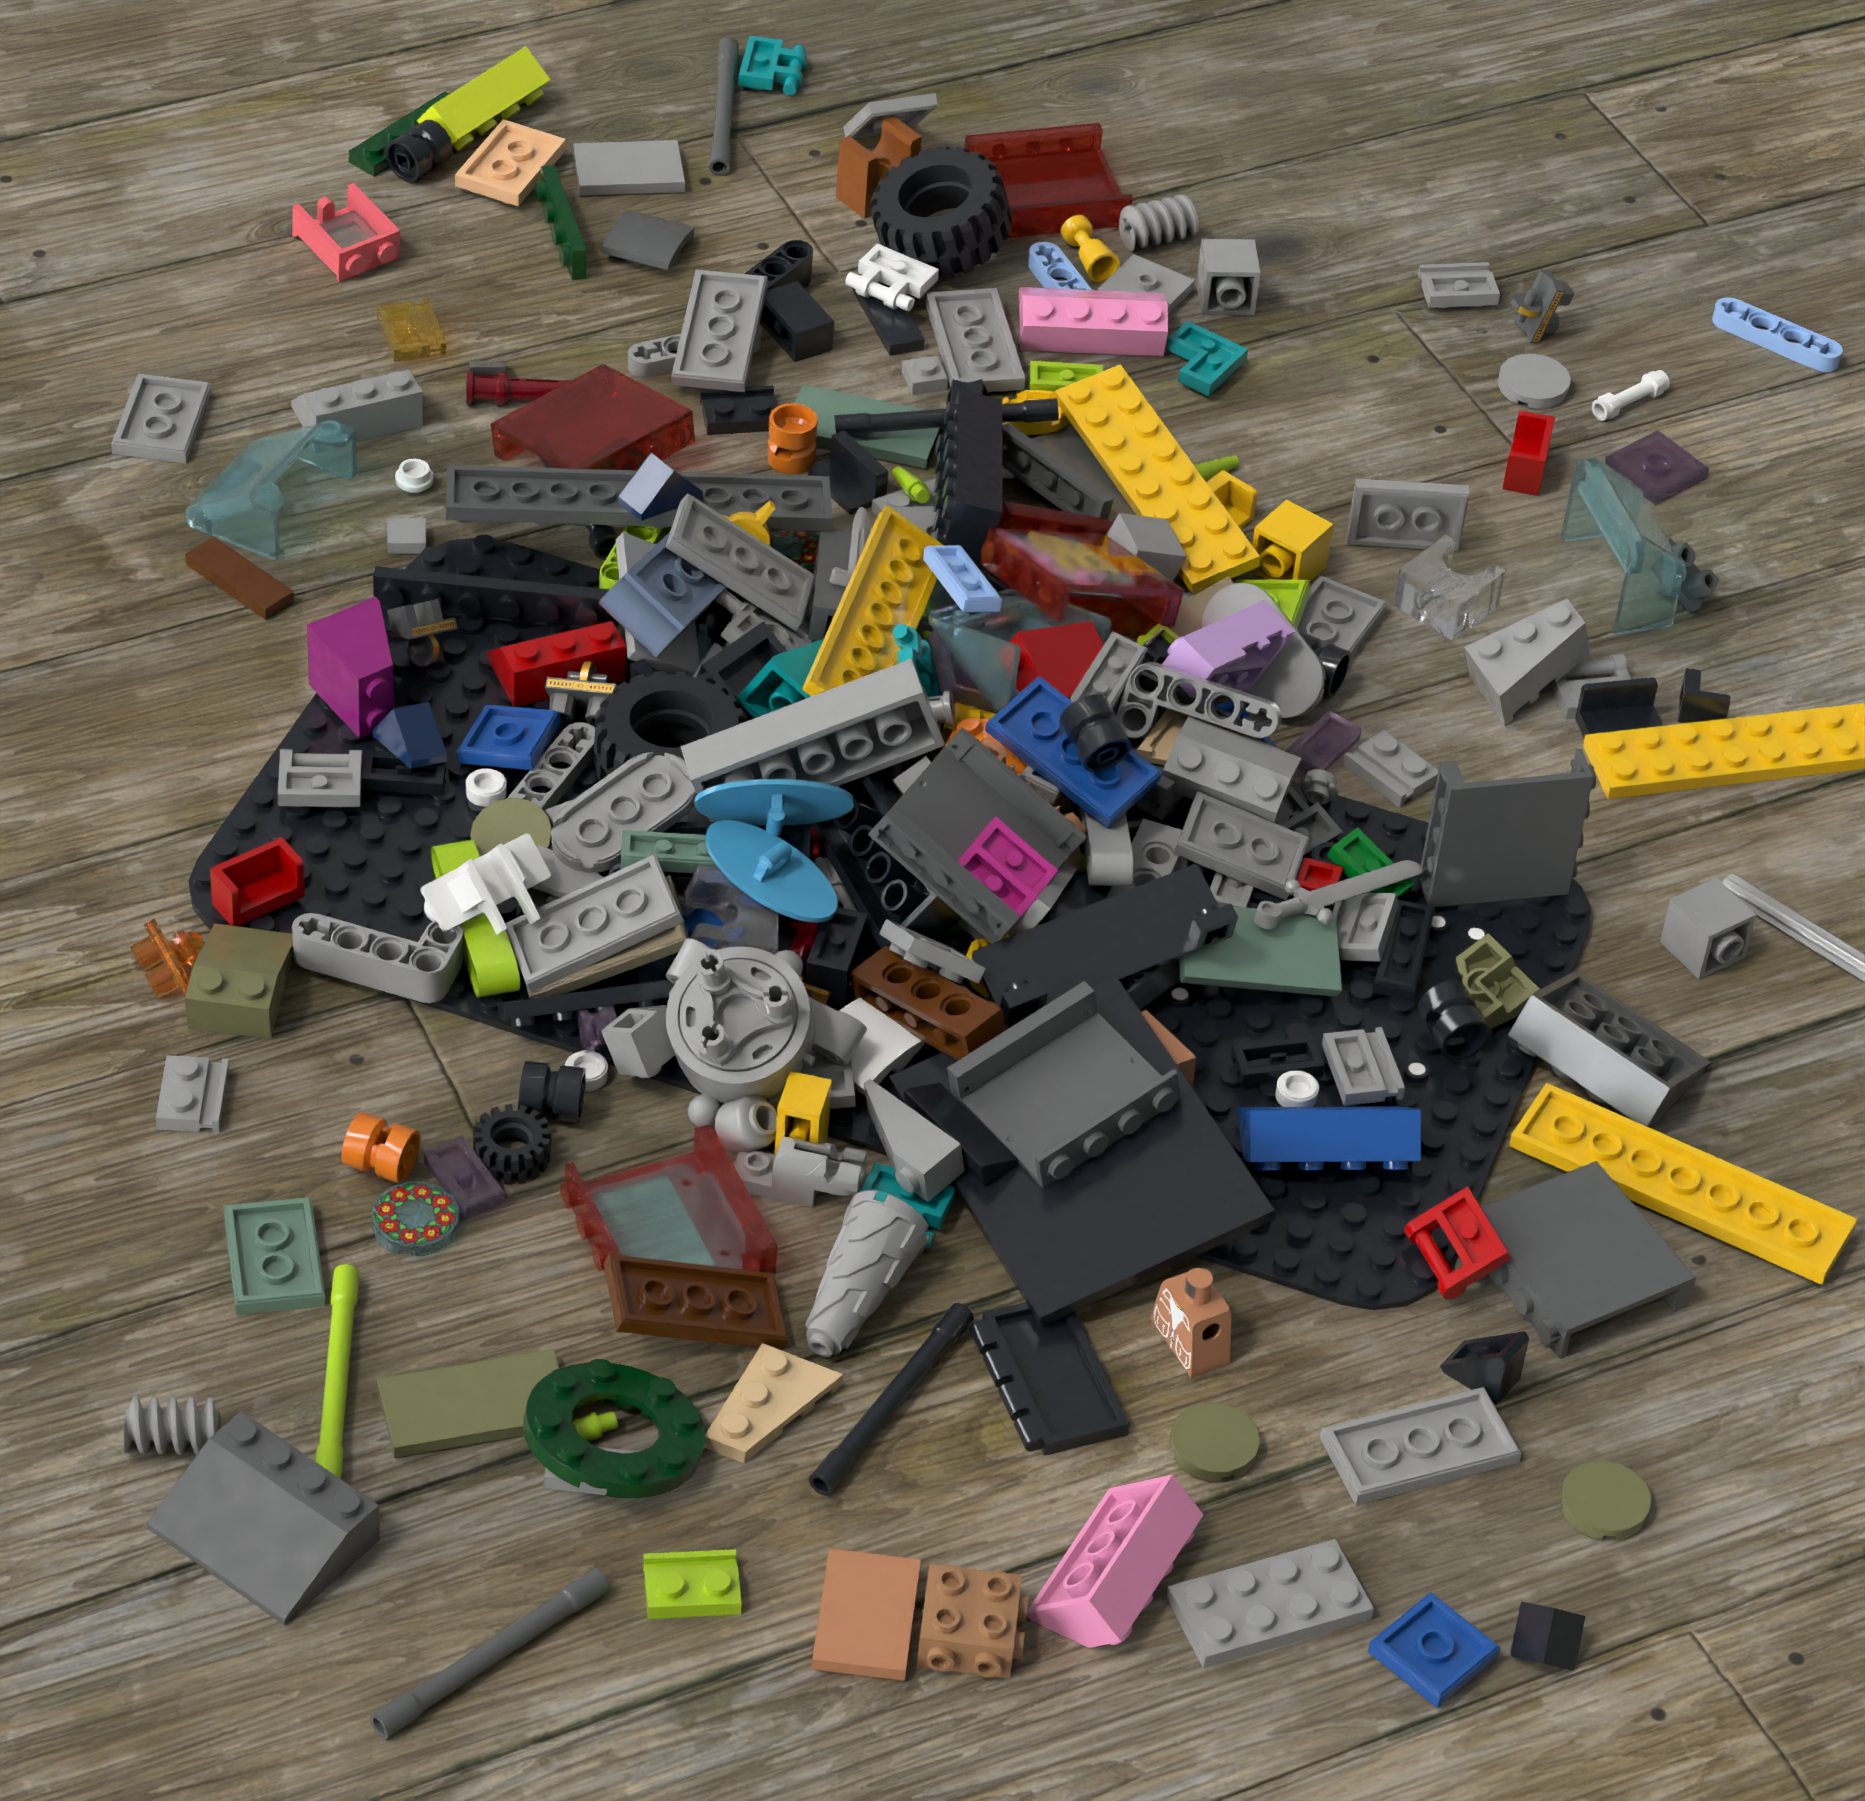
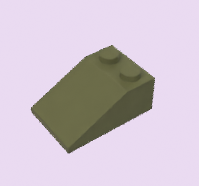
M214 923L193 965L185 995L188 1029L272 1039L293 958L292 934Z

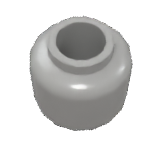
M756 1094L746 1095L726 1102L719 1108L715 1117L717 1138L730 1153L738 1155L739 1152L760 1150L768 1147L776 1138L777 1112L771 1103L762 1096Z

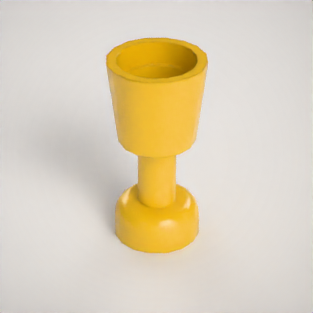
M1083 215L1072 216L1062 225L1061 236L1068 245L1080 246L1079 258L1090 280L1097 283L1105 282L1120 267V260L1101 240L1091 239L1093 227L1087 217Z

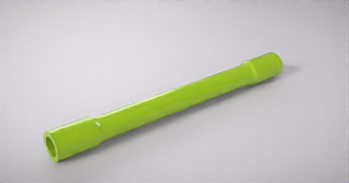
M349 1264L339 1265L333 1271L331 1291L332 1315L320 1440L315 1457V1462L340 1479L342 1477L344 1455L342 1441L354 1310L358 1302L360 1280L359 1269Z

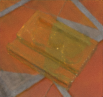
M423 299V304L414 305L413 301L377 306V319L394 362L430 357L431 352L438 351L440 355H446V342L429 299Z

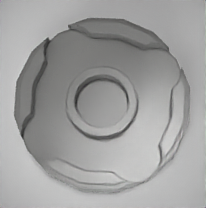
M1519 354L1508 358L1501 365L1498 387L1501 393L1513 403L1518 404L1519 401L1528 403V408L1545 409L1561 404L1565 400L1566 394L1569 392L1571 377L1568 370L1561 363L1550 357L1538 354Z

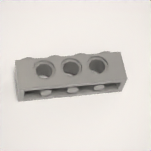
M1143 819L1131 844L1133 853L1132 885L1112 886L1107 898L1190 866V860L1174 854L1182 830Z

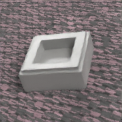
M387 518V553L421 554L426 548V518Z

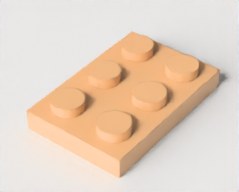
M503 119L455 174V186L475 194L500 200L506 204L519 206L534 189L535 182L540 181L541 166L554 165L566 151V139Z

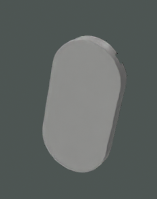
M1236 583L1222 588L1208 602L1203 614L1202 628L1264 600L1295 631L1253 688L1244 691L1275 703L1281 711L1282 719H1297L1310 713L1319 704L1324 693L1323 687L1326 675L1321 659L1267 592L1247 583ZM1263 708L1261 711L1267 714V710Z
M654 752L637 755L565 805L556 814L552 824V847L557 858L564 865L575 870L587 873L611 869L615 864L621 863L622 830L664 832L681 820L693 808L695 797L697 796L690 781L685 761L669 753H664V756H654Z

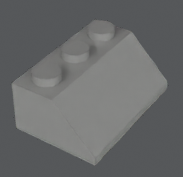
M410 370L393 372L335 387L322 388L317 391L304 393L291 400V407L316 451L423 427L422 390Z
M1189 715L1177 735L1162 775L1175 781L1174 793L1194 800L1197 791L1276 823L1302 758Z

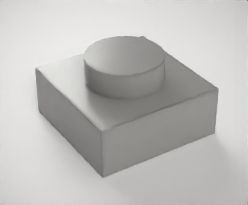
M938 356L902 361V374L912 395L947 390L948 377Z

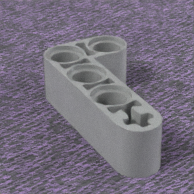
M1148 662L1132 670L1117 712L1116 722L1121 724L1127 737H1141L1153 729L1160 708L1163 706L1253 737L1263 738L1271 735L1279 728L1282 714L1279 707L1270 700L1159 663ZM1144 670H1151L1158 677V687L1153 692L1145 691L1139 684V676ZM1183 682L1193 685L1196 690V699L1192 704H1184L1177 698V688ZM1220 695L1228 696L1234 702V712L1229 717H1222L1215 711L1214 702ZM1244 701L1249 703L1245 711L1257 714L1263 708L1266 709L1267 717L1272 719V724H1266L1260 729L1257 727L1258 720L1249 716L1244 717L1242 723L1237 722L1243 712ZM1131 708H1138L1144 712L1146 716L1144 728L1138 730L1130 727L1126 718Z
M1079 806V820L1087 831V837L1083 841L1089 885L1131 886L1133 879V853L1126 812L1109 828H1106Z
M307 913L298 916L292 924L293 959L298 966L419 1002L432 1003L441 1000L447 994L462 967L463 929L460 925H457L448 931H442L438 922L434 921L427 926L420 940L415 942L321 914Z

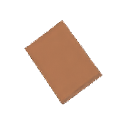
M829 1548L811 1669L905 1681L921 1560Z

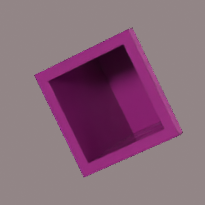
M376 597L307 625L309 685L359 739L372 734L373 729L393 710V663L380 601Z

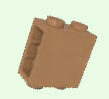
M929 1564L917 1667L931 1668L940 1672L956 1671L978 1674L983 1677L1010 1678L1012 1659L1022 1660L1025 1632L1016 1631L1017 1622L1026 1623L1029 1595L1020 1594L1022 1575L998 1570L985 1571L961 1568L956 1565Z

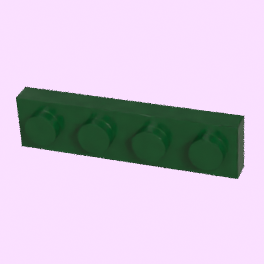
M444 91L349 150V163L373 177L390 168L386 158L388 143L419 124L417 120L432 105L448 96L449 93Z
M555 165L541 166L540 181L535 182L536 198L538 202H543V214L546 224L551 223L552 241L554 245H559L561 266H567L572 280L586 279L587 249Z

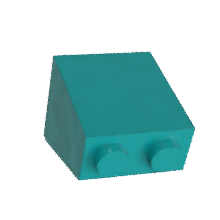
M824 639L773 656L737 697L738 702L746 711L757 718L811 697L802 688Z

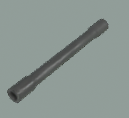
M733 37L722 38L718 46L717 64L719 68L715 120L709 170L716 176H724L730 171V138L735 70L738 64L739 43Z
M593 1568L562 1588L559 1594L420 1686L410 1692L403 1693L371 1714L370 1720L373 1728L383 1739L389 1738L419 1718L425 1710L568 1615L579 1612L609 1592L610 1585L607 1578L598 1568Z

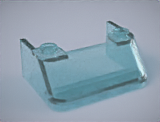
M1596 457L1578 459L1575 464L1561 533L1562 541L1569 542L1605 536L1625 571L1613 628L1616 635L1672 627L1681 584L1686 579V567L1683 560L1677 557L1644 501L1641 489L1636 487L1633 481Z

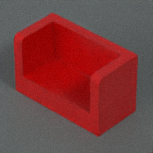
M1527 411L1518 412L1511 451L1507 461L1503 490L1539 496L1555 417Z
M283 837L210 868L212 905L231 926H240L305 897L304 862Z

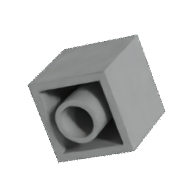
M1201 240L1196 279L1201 315H1255L1261 273L1255 240Z
M1124 513L1118 514L1095 555L1113 592L1128 594L1132 587H1138L1142 591L1167 593L1187 558L1167 519Z
M1714 878L1670 899L1660 943L1696 978L1701 979L1746 957L1756 914L1718 878Z

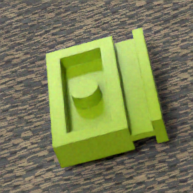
M736 1549L643 1554L648 1619L741 1615L742 1601Z

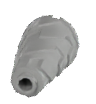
M862 1191L853 1196L847 1206L842 1228L826 1263L827 1269L819 1286L814 1306L805 1324L808 1328L806 1331L808 1347L820 1356L830 1357L831 1355L840 1354L842 1349L849 1347L866 1319L879 1308L890 1289H893L898 1284L912 1262L924 1251L929 1242L931 1234L925 1235L929 1225L922 1215L912 1206L893 1195L888 1194L883 1203L873 1200L878 1191Z

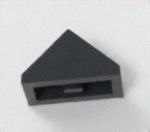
M1523 1331L1464 1340L1440 1367L1444 1374L1471 1390L1484 1387L1492 1402L1497 1405L1521 1378L1529 1337Z

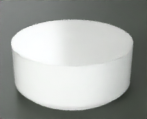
M493 769L476 770L469 774L466 779V796L473 804L484 807L489 806L495 801L503 800L506 797V778L502 773Z
M579 1051L569 1056L566 1060L565 1066L586 1069L585 1092L597 1090L606 1083L608 1064L601 1054L594 1051Z
M1288 1071L1282 1074L1277 1081L1276 1100L1282 1107H1313L1317 1102L1319 1084L1312 1075L1306 1072Z

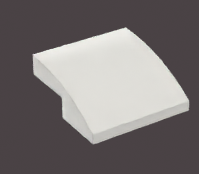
M861 998L839 1010L858 1019L867 1027L864 1037L851 1058L854 1088L864 1096H866L864 1083L867 1080L871 1079L879 1085L890 1071L894 1073L901 1071L924 1045L922 1040L912 1035L894 1020Z

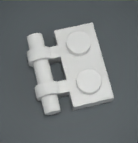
M876 244L859 260L858 273L862 274V276L850 272L846 277L845 285L856 289L858 295L866 298L873 296L882 300L884 305L896 310L899 307L910 311L914 305V298L908 295L920 299L938 281L939 269ZM879 282L884 283L890 287L888 288L884 285L879 284Z

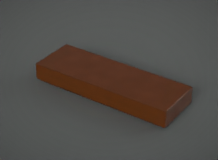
M212 537L185 554L186 565L265 620L294 602L293 590L216 537Z

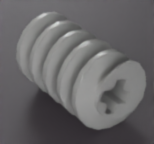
M1183 194L1176 195L1174 198L1166 197L1161 199V201L1153 200L1148 204L1144 202L1139 203L1135 207L1129 205L1124 207L1120 213V237L1125 247L1130 251L1135 249V242L1141 249L1146 248L1148 239L1153 246L1160 244L1161 237L1166 243L1172 242L1174 235L1178 240H1183L1186 237V231L1190 237H1195L1199 233L1198 215L1191 200Z
M134 1395L129 1408L126 1410L124 1451L128 1453L133 1440H135L139 1453L145 1454L151 1442L154 1441L158 1454H165L170 1441H172L177 1455H182L188 1443L191 1442L193 1451L197 1455L208 1439L221 1429L220 1410H216L212 1397H207L203 1410H198L195 1399L189 1396L184 1409H179L175 1396H170L166 1409H161L157 1396H152L148 1407L142 1408L139 1396Z

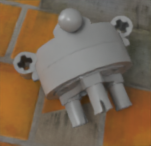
M688 938L667 971L666 978L674 984V987L669 992L666 1008L668 1036L683 1073L695 1089L702 1093L690 1101L687 1109L689 1119L696 1126L704 1128L713 1126L717 1112L721 1108V1103L725 1104L734 1099L753 1094L762 1096L766 1100L773 1098L782 1091L790 1071L799 1073L804 1065H813L815 1057L810 1055L811 1050L833 1064L847 1067L867 1031V1027L853 1016L834 1010L808 997L805 986L800 979L803 961L794 951L783 950L774 955L765 950L752 947H729L715 950L697 940Z

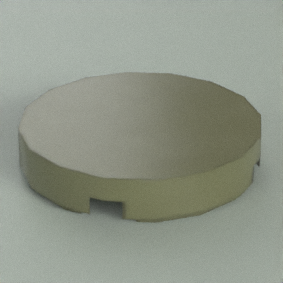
M507 798L493 802L482 809L476 817L470 834L471 840L473 839L480 857L487 854L501 843L504 845L526 833L530 834L536 847L538 845L548 849L552 847V829L549 817L540 806L527 799Z
M1219 1402L1200 1403L1186 1408L1175 1418L1170 1432L1169 1444L1170 1450L1172 1448V1452L1175 1454L1174 1460L1181 1469L1199 1479L1210 1482H1222L1223 1477L1234 1475L1233 1479L1245 1475L1254 1466L1259 1453L1260 1438L1258 1428L1251 1418L1236 1407Z
M1605 1460L1585 1462L1573 1468L1563 1481L1560 1496L1562 1502L1561 1509L1565 1519L1579 1532L1603 1540L1604 1536H1616L1615 1540H1622L1640 1532L1648 1520L1652 1498L1646 1482L1635 1471L1620 1463Z

